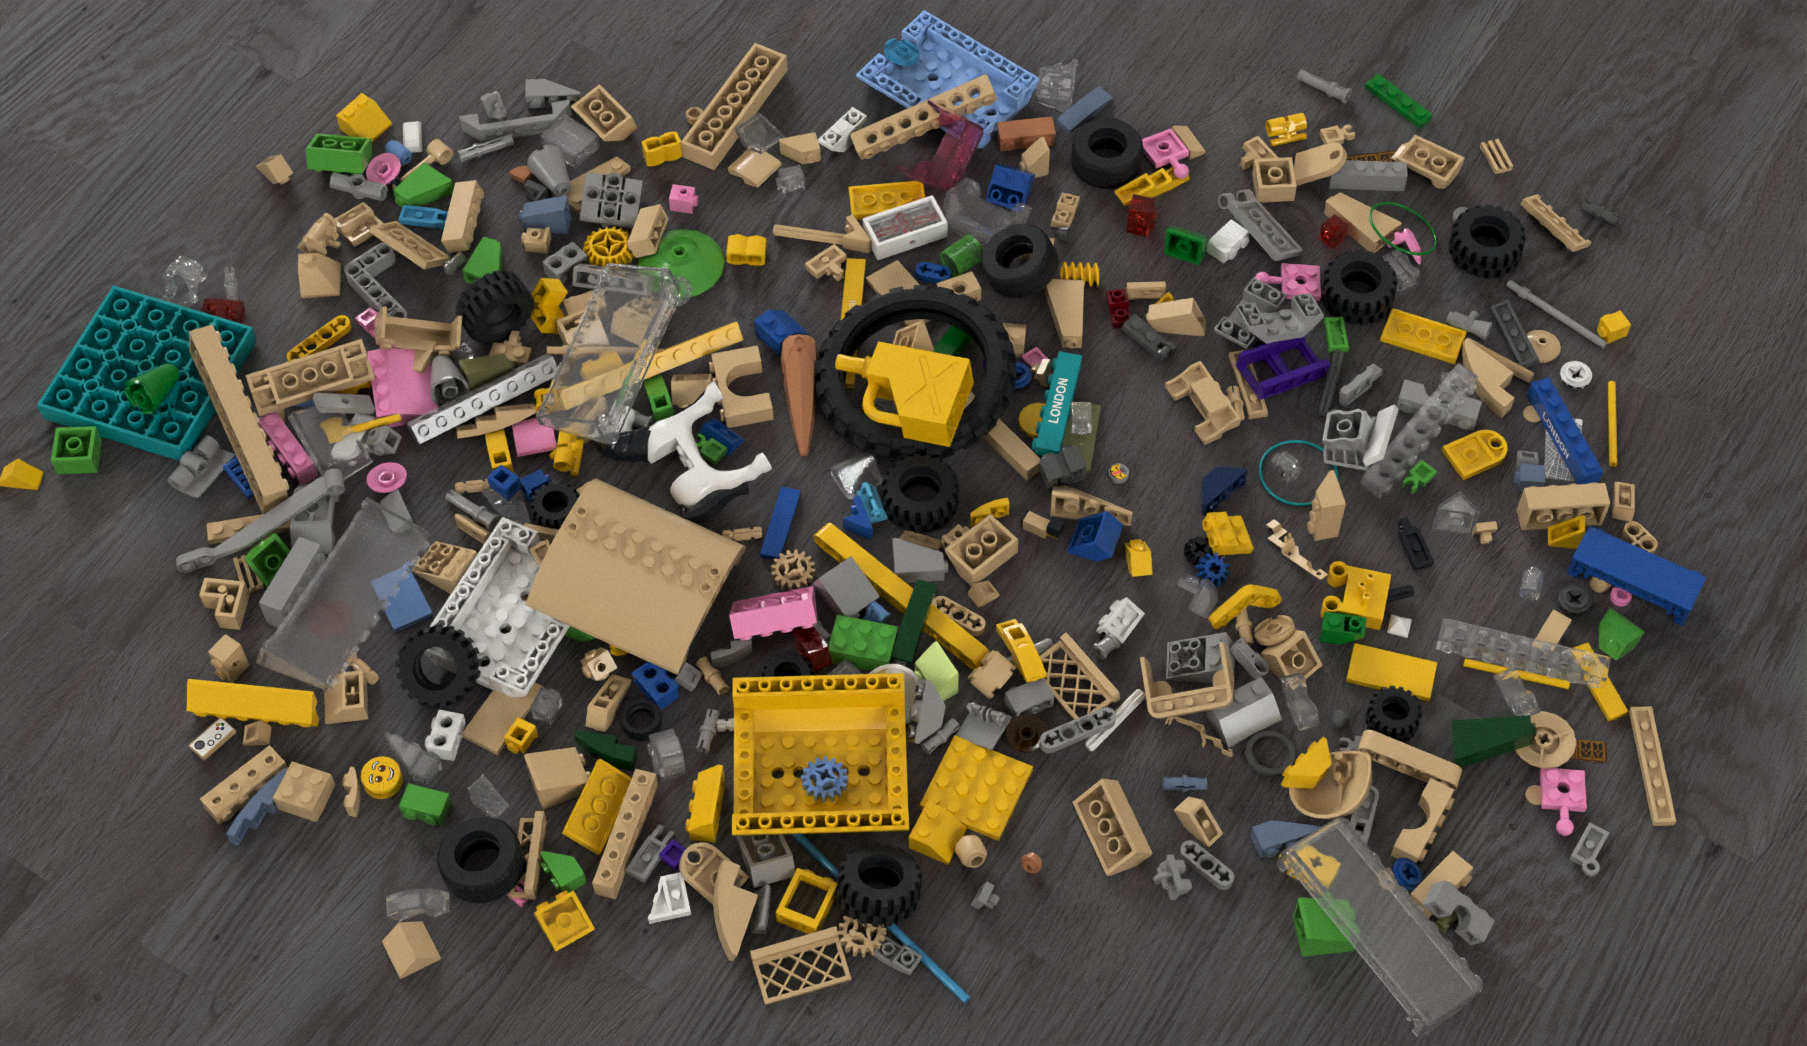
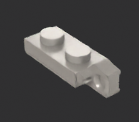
M1374 363L1366 367V371L1358 374L1352 382L1340 389L1339 404L1343 407L1348 406L1372 386V382L1382 375L1383 369Z

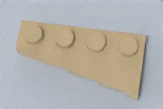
M616 156L588 172L603 175L615 172L624 177L631 171L630 165ZM586 173L571 180V189L566 195H563L568 196L569 208L578 215L581 211ZM602 181V187H604L605 181ZM551 191L553 197H559Z

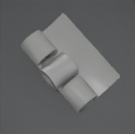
M206 435L194 448L193 452L188 450L183 454L180 459V465L169 476L167 481L178 491L198 499L224 470L223 465L236 455L220 449L219 443L214 438Z

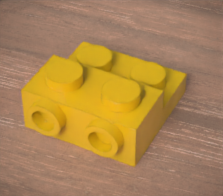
M1226 512L1207 513L1202 521L1204 531H1206L1209 546L1212 548L1213 553H1218V555L1250 554L1254 548L1241 515L1228 516Z
M567 890L555 896L556 901L550 904L548 901H545L536 907L537 911L534 912L537 922L546 934L555 952L595 930L574 890L570 893Z

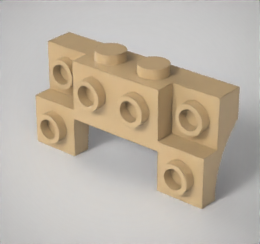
M1201 361L1190 365L1183 373L1165 382V388L1174 401L1189 396L1206 420L1195 426L1194 430L1204 445L1222 438V433L1240 426L1241 418L1232 407L1229 397L1223 394L1219 383L1214 381Z

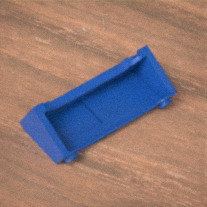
M1589 526L1575 551L1567 572L1568 575L1577 578L1578 574L1581 573L1584 574L1585 578L1591 575L1667 610L1665 614L1670 615L1672 613L1675 616L1674 623L1684 626L1706 580V577L1702 576L1698 571L1688 570L1607 534L1601 528Z

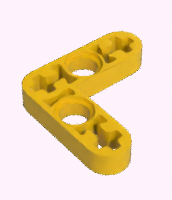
M1249 584L1239 589L1215 610L1208 620L1214 629H1219L1227 625L1248 605L1273 608L1282 601V597L1276 589Z

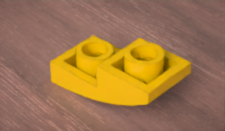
M1008 497L986 503L971 512L970 527H974L989 514L996 518L1009 515L1010 504Z

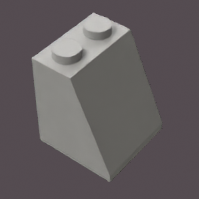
M852 556L810 585L814 586L815 594L836 617L837 615L858 618L860 610L865 608L867 611L870 603L875 602L880 597Z

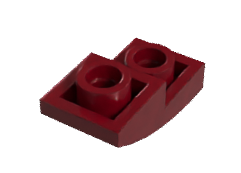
M1125 288L1107 290L1106 297L1113 329L1122 328L1123 324L1131 317Z

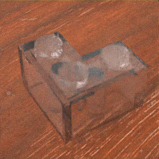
M674 729L649 735L650 743L646 744L648 753L653 761L654 772L656 775L660 774L661 781L685 775L684 756Z

